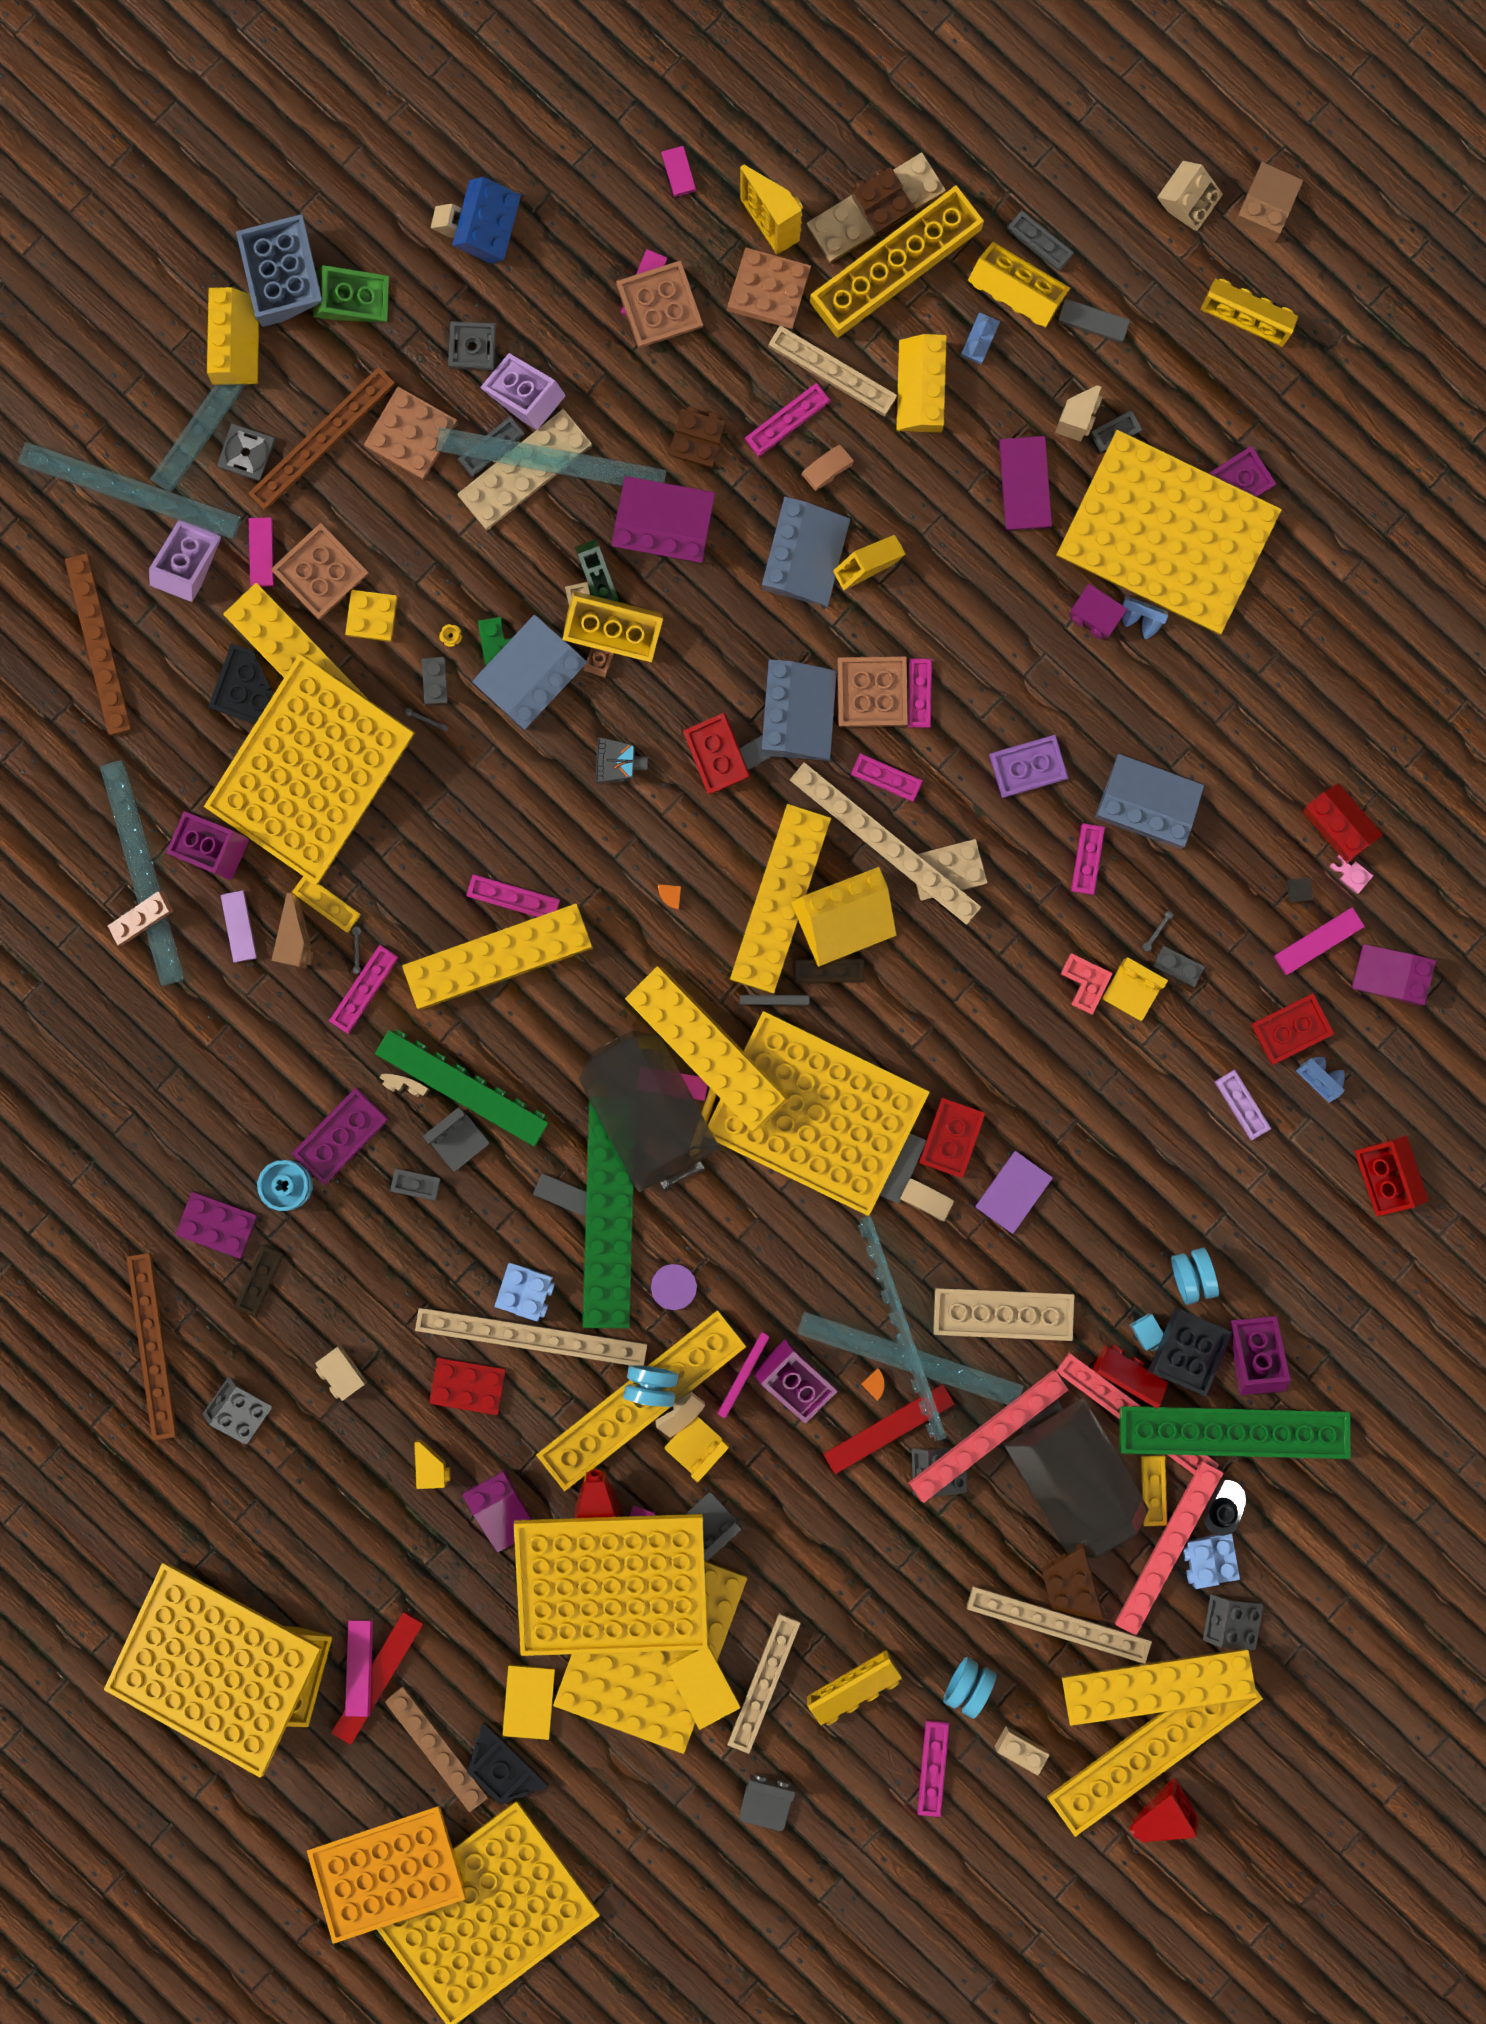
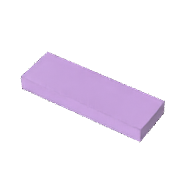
M245 891L221 895L233 962L256 959L257 953Z
M1232 1070L1214 1081L1251 1141L1271 1129L1236 1070Z

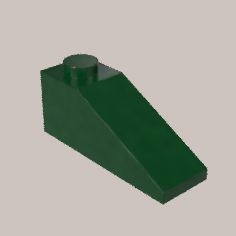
M594 539L576 546L575 550L592 595L619 602L597 540Z

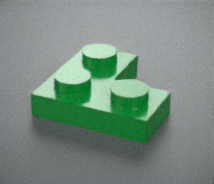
M501 617L478 621L485 666L512 639H504Z

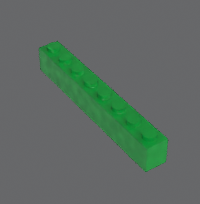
M398 1029L395 1032L388 1030L375 1052L377 1056L530 1145L537 1146L549 1125V1122L545 1120L547 1118L546 1115L536 1109L534 1113L525 1109L527 1104L517 1098L514 1101L506 1098L507 1092L496 1086L494 1090L486 1086L487 1081L477 1075L474 1078L466 1074L468 1070L457 1063L454 1067L446 1063L448 1058L440 1053L435 1052L432 1055L426 1051L428 1048L426 1045L417 1040L415 1043L408 1041V1035Z

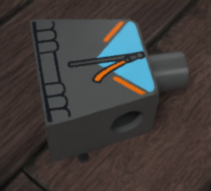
M598 738L597 784L634 780V770H648V757L635 756L634 745Z

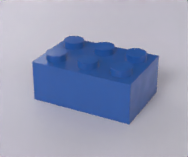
M485 177L469 180L452 246L488 263L504 261L521 195Z

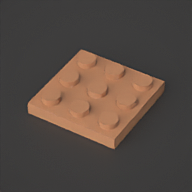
M745 247L727 311L793 329L811 265Z
M681 260L616 281V286L638 348L703 328V323Z
M397 387L365 441L364 447L424 481L458 422L453 417Z
M322 523L315 527L271 568V571L318 620L323 618L369 575L368 571Z
M843 657L837 659L839 727L908 725L906 657Z

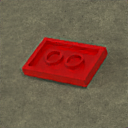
M726 713L719 714L683 730L707 794L711 795L751 777Z
M1314 993L1250 1024L1271 1065L1334 1035Z
M941 1098L919 1163L963 1178L985 1113Z
M438 1357L429 1404L498 1415L506 1368Z

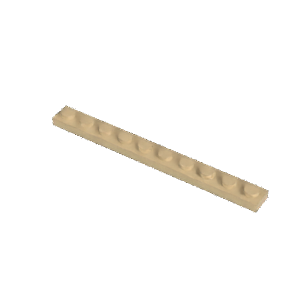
M803 763L790 779L792 783L966 925L982 908L806 763Z
M421 1307L418 1310L415 1331L625 1365L644 1366L647 1350L646 1343Z

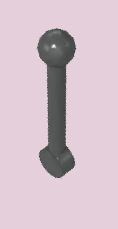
M411 708L404 710V714L408 717L413 716L443 731H448L449 727L417 714Z
M1172 911L1165 912V918L1150 940L1143 944L1142 949L1145 952H1149L1152 949L1151 945L1168 920L1173 918L1174 914Z
M354 927L352 934L354 935L355 966L352 971L358 975L361 973V967L359 966V935L361 934V929Z

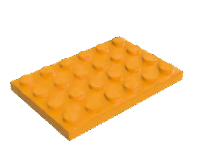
M440 1806L307 1850L333 1944L467 1899Z

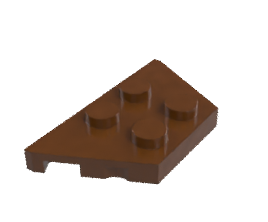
M1080 1543L1077 1545V1549L1069 1555L1065 1553L1058 1557L1055 1562H1050L1044 1566L1042 1574L1054 1611L1101 1621L1103 1620V1612L1084 1543Z

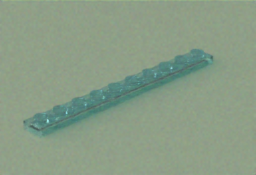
M439 428L436 451L618 486H623L625 476L662 483L665 481L666 470L453 429Z
M27 442L24 444L18 461L20 466L233 540L242 519L240 516Z
M123 760L100 766V770L139 905L160 891L125 764ZM166 916L146 929L161 986L185 980L168 917Z
M871 1215L864 1217L860 1220L861 1224L858 1225L862 1238L866 1237L869 1246L866 1247L869 1259H874L876 1268L873 1269L877 1282L881 1281L884 1289L881 1291L882 1299L885 1304L889 1303L891 1312L888 1313L892 1326L896 1325L899 1333L896 1335L897 1343L900 1349L904 1348L906 1357H903L907 1371H912L914 1377L911 1380L912 1387L915 1393L919 1392L922 1401L918 1402L922 1415H927L929 1424H926L930 1438L934 1437L935 1441L945 1439L947 1437Z
M805 1311L797 1330L799 1335L1009 1405L1018 1398L1023 1390L1022 1384Z

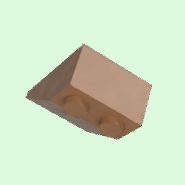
M1261 162L1234 225L1275 243L1288 218L1303 180Z
M287 893L271 961L306 969L307 965H311L313 952L311 951V943L300 898L296 895Z

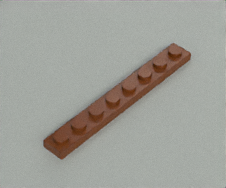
M380 367L375 369L248 493L249 496L266 512L395 386L391 378Z
M86 553L67 558L65 563L108 735L113 736L133 731L90 557Z
M152 1254L127 1256L152 1441L173 1438L177 1436Z

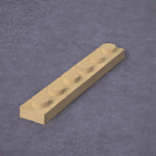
M779 326L768 344L770 349L884 417L897 398V395L782 326Z
M781 1613L778 1614L729 1738L728 1746L748 1754L750 1753L801 1622Z

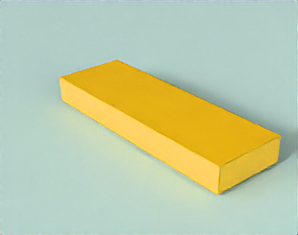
M304 876L292 891L293 894L347 933H349L361 916L360 913L320 884L315 885Z
M1141 1455L1143 1526H1167L1165 1455Z

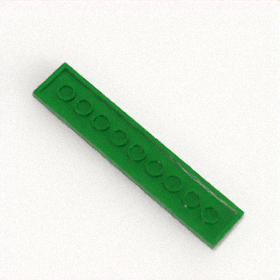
M589 1096L583 1328H629L636 1097Z
M1120 1406L1119 1453L1351 1459L1350 1412L1159 1407L1157 1409L1155 1407Z

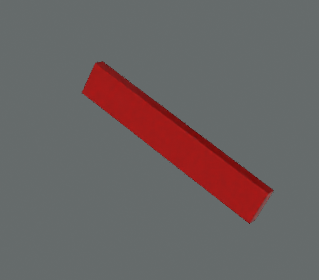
M942 1383L824 1452L823 1455L834 1474H837L955 1404Z
M405 1611L372 1664L370 1713L424 1622ZM344 1711L331 1733L351 1745L368 1717L345 1716Z

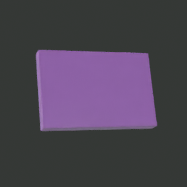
M1056 735L989 754L1002 798L1068 779Z
M1014 1151L975 1208L1013 1234L1053 1177Z

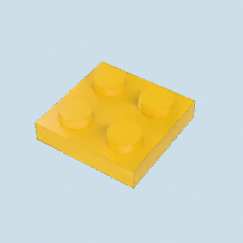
M351 590L345 635L348 637L392 642L398 597L396 595Z

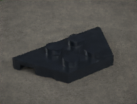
M486 1722L482 1724L467 1773L490 1796L502 1805L511 1802L515 1798H522L529 1795V1793L544 1790L549 1786Z

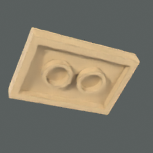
M976 839L917 854L961 891L987 884ZM916 884L920 901L933 898Z

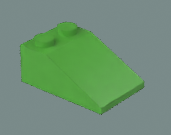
M324 265L316 270L323 302L314 306L313 317L342 321L387 322L389 276Z

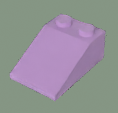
M510 353L480 387L517 418L536 430L541 427L566 396L554 379Z
M178 520L149 568L150 586L192 602L203 584L220 543L221 536Z

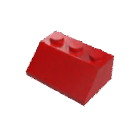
M1339 783L1323 792L1303 810L1304 815L1346 864L1383 836Z
M1407 1135L1388 1139L1354 1151L1376 1217L1415 1208L1429 1201Z
M1105 1345L1091 1369L1158 1409L1168 1382L1163 1380L1162 1377L1148 1372V1370L1143 1368L1145 1363L1134 1356L1131 1360L1123 1356L1125 1351L1117 1346L1112 1345L1109 1348Z

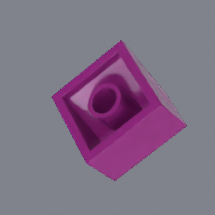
M1088 584L1068 615L1072 617L1071 621L1080 627L1084 625L1090 629V633L1100 640L1102 638L1107 640L1127 608Z

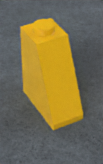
M892 535L854 551L833 572L843 590H847L894 565L906 554L896 536Z

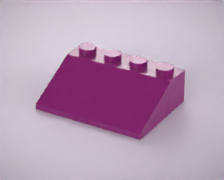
M625 476L612 546L702 563L705 556L715 492Z

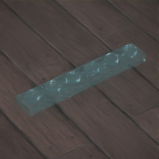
M246 384L215 385L150 478L152 482L170 494L172 493Z

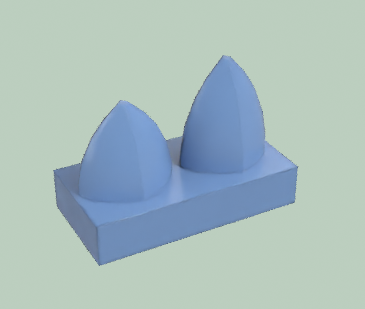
M979 312L961 357L982 365L1000 321Z
M1125 595L1122 606L1127 608L1122 616L1124 626L1128 627L1134 624L1143 615L1142 633L1144 639L1150 638L1161 628L1162 624H1165L1168 618V611Z
M1325 1057L1311 1058L1300 1065L1296 1072L1330 1103L1345 1091L1342 1088L1345 1079L1344 1070H1336L1327 1074L1325 1072Z

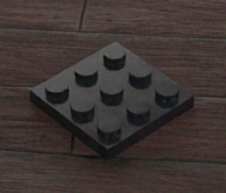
M1175 1307L1148 1372L1207 1396L1233 1332Z

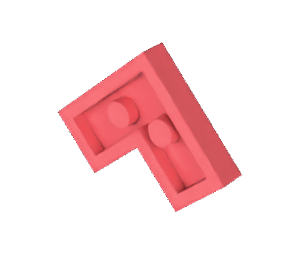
M1071 953L1060 974L1081 984L1071 1005L1093 1015L1113 973Z

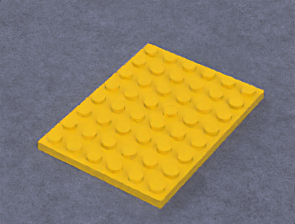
M1116 430L1056 556L1220 635L1282 509Z
M299 654L204 807L317 885L326 874L416 732L304 654Z
M763 1011L744 1052L789 1097V1100L758 1131H751L720 1099L703 1136L869 1216L930 1091Z
M703 1514L514 1520L521 1656L708 1650Z
M704 1561L707 1644L716 1661H718L747 1581V1576ZM696 1650L572 1654L553 1706L684 1754L695 1721L666 1667Z
M165 1562L162 1563L104 1690L261 1778L265 1775L323 1647Z
M518 1800L453 1848L467 1899L377 1929L445 2024H457L600 1916L598 1909Z

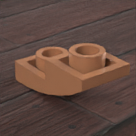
M839 444L808 466L802 472V476L816 491L832 482L835 475L851 467L854 460Z
M591 648L586 660L587 663L584 665V671L606 677L614 653Z

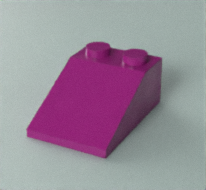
M184 811L166 853L232 881L249 838Z
M1363 944L1351 989L1414 1006H1423L1426 1002L1436 960Z
M1277 1316L1231 1320L1235 1373L1240 1395L1286 1391L1291 1380Z
M786 1340L753 1371L759 1383L805 1424L838 1392Z
M506 1469L467 1489L462 1494L473 1516L497 1553L515 1544L514 1520H533Z

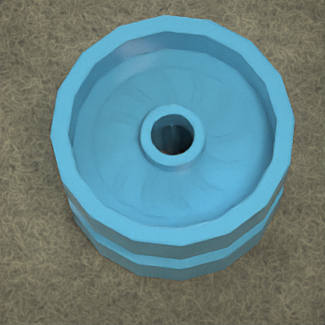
M294 1160L275 1161L267 1165L260 1173L257 1181L258 1194L269 1208L277 1211L294 1210L304 1205L310 1198L313 1190V1179L309 1170L299 1162ZM284 1181H288L289 1185L286 1186L288 1188L287 1190L283 1188Z
M1205 1248L1192 1250L1190 1259L1184 1253L1171 1257L1175 1280L1186 1305L1198 1302L1200 1293L1205 1299L1219 1296L1215 1271Z
M629 1365L627 1378L640 1384L627 1385L625 1387L624 1399L648 1406L673 1407L675 1393L662 1387L671 1388L677 1386L679 1373L650 1366Z
M965 1657L956 1669L947 1687L943 1702L954 1709L962 1704V1713L974 1719L985 1705L993 1689L997 1674L987 1667L978 1671V1662Z

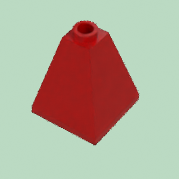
M592 1469L586 1472L575 1506L574 1518L621 1517L622 1506L605 1471Z
M1174 1778L1133 1819L1132 1825L1129 1828L1135 1839L1139 1838L1141 1843L1187 1839L1197 1835L1199 1817L1178 1781Z

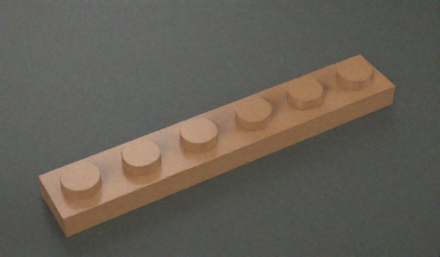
M404 1685L384 1701L469 1813L488 1799L489 1795L467 1773L468 1768Z

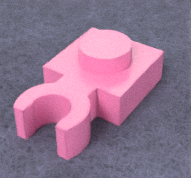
M1338 855L1337 857L1342 861V866L1337 867L1332 863L1330 868L1335 872H1341L1343 875L1339 880L1358 894L1373 875L1356 861L1352 865L1346 864L1342 857Z

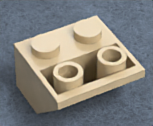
M1182 161L1157 198L1167 212L1197 231L1223 194L1203 165Z
M1095 386L1067 400L1055 433L1080 442L1084 435H1089L1095 420L1092 414H1096L1103 395L1099 394L1100 386Z

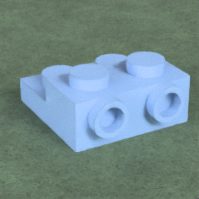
M509 1262L494 1307L538 1322L540 1317H545L548 1305L544 1303L547 1295H552L555 1283L551 1282L553 1276Z
M1232 1533L1225 1536L1211 1535L1187 1540L1186 1547L1182 1551L1184 1560L1189 1562L1190 1570H1186L1188 1582L1193 1584L1195 1589L1240 1580Z

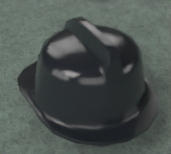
M1221 1481L1217 1484L1205 1509L1204 1521L1208 1530L1215 1535H1229L1236 1530L1241 1522L1246 1505V1495L1241 1485L1235 1481Z

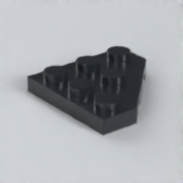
M231 643L208 708L255 725L273 697L274 692L255 652Z

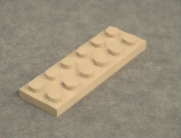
M922 152L893 170L902 183L904 192L914 205V212L946 192ZM852 195L806 223V227L830 264L876 236L853 201Z
M562 409L457 495L487 531L592 447V443L566 411Z
M935 1288L933 1335L1073 1341L1074 1294Z

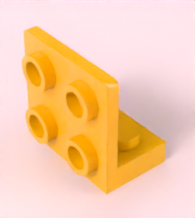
M1127 957L1121 963L1102 999L1137 1020L1142 1021L1158 992L1165 987L1168 980Z
M698 1416L684 1429L679 1431L665 1446V1450L691 1473V1477L696 1482L700 1481L729 1448V1444Z

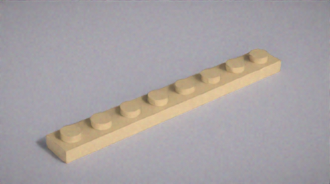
M977 1586L972 1587L966 1607L967 1610L1144 1664L1146 1663L1152 1643L1150 1639Z

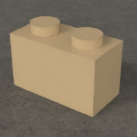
M341 1345L315 1363L318 1367L316 1372L323 1380L327 1379L331 1385L329 1389L336 1399L340 1397L343 1401L368 1383Z
M1005 1726L995 1745L997 1753L1036 1775H1039L1049 1757L1046 1748Z

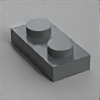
M1132 410L1091 432V436L1101 454L1107 450L1116 430L1131 437L1142 432V428Z
M445 657L423 658L422 673L425 705L448 704Z
M1162 946L1152 967L1191 987H1195L1205 966Z
M395 1169L390 1191L436 1201L441 1178Z

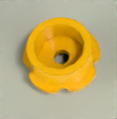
M445 625L439 635L441 642H444L448 647H453L462 640L461 630L456 625Z

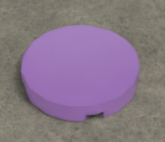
M665 1265L656 1272L652 1279L651 1291L653 1298L665 1309H682L689 1305L696 1295L697 1284L695 1276L683 1265Z

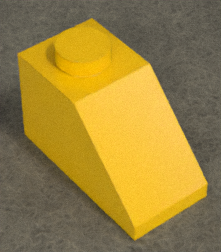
M422 1439L416 1440L414 1442L416 1488H445L447 1481L451 1480L450 1467H446V1461Z

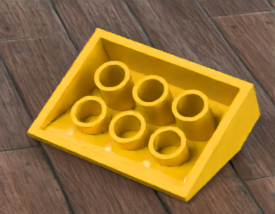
M742 165L740 167V200L776 255L800 241L801 209L803 206L798 197H793L789 190L748 166Z
M879 867L804 895L791 903L818 967L896 936L889 891Z

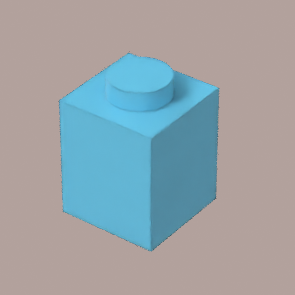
M1148 1313L1129 1324L1143 1349L1146 1351L1148 1349L1151 1351L1158 1349L1163 1332L1152 1314Z

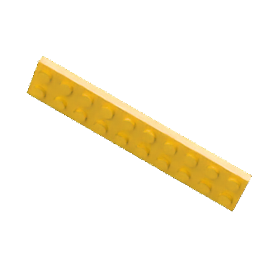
M717 1310L648 1366L679 1373L677 1386L671 1388L662 1387L675 1393L674 1401L688 1394L746 1348V1345ZM629 1380L538 1452L536 1456L565 1492L585 1476L586 1472L594 1469L670 1407L648 1406L624 1399L625 1387L627 1385L640 1384Z
M1256 1690L1257 1698L1161 1712L1049 1794L1047 1798L1076 1837L1259 1703L1263 1698Z

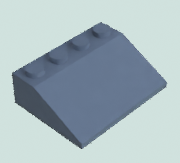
M302 214L236 231L255 317L262 327L286 321L323 302Z
M784 497L762 582V590L828 607L836 577L833 570L839 565L850 518L808 502Z
M533 615L473 679L472 683L521 729L525 730L587 662L537 616Z
M769 659L762 756L830 761L836 670L793 661Z
M1118 754L1095 819L1181 850L1185 847L1204 785Z

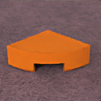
M658 884L659 895L663 902L669 907L679 910L681 886Z
M877 1368L861 1384L878 1401L884 1391V1378L881 1371Z

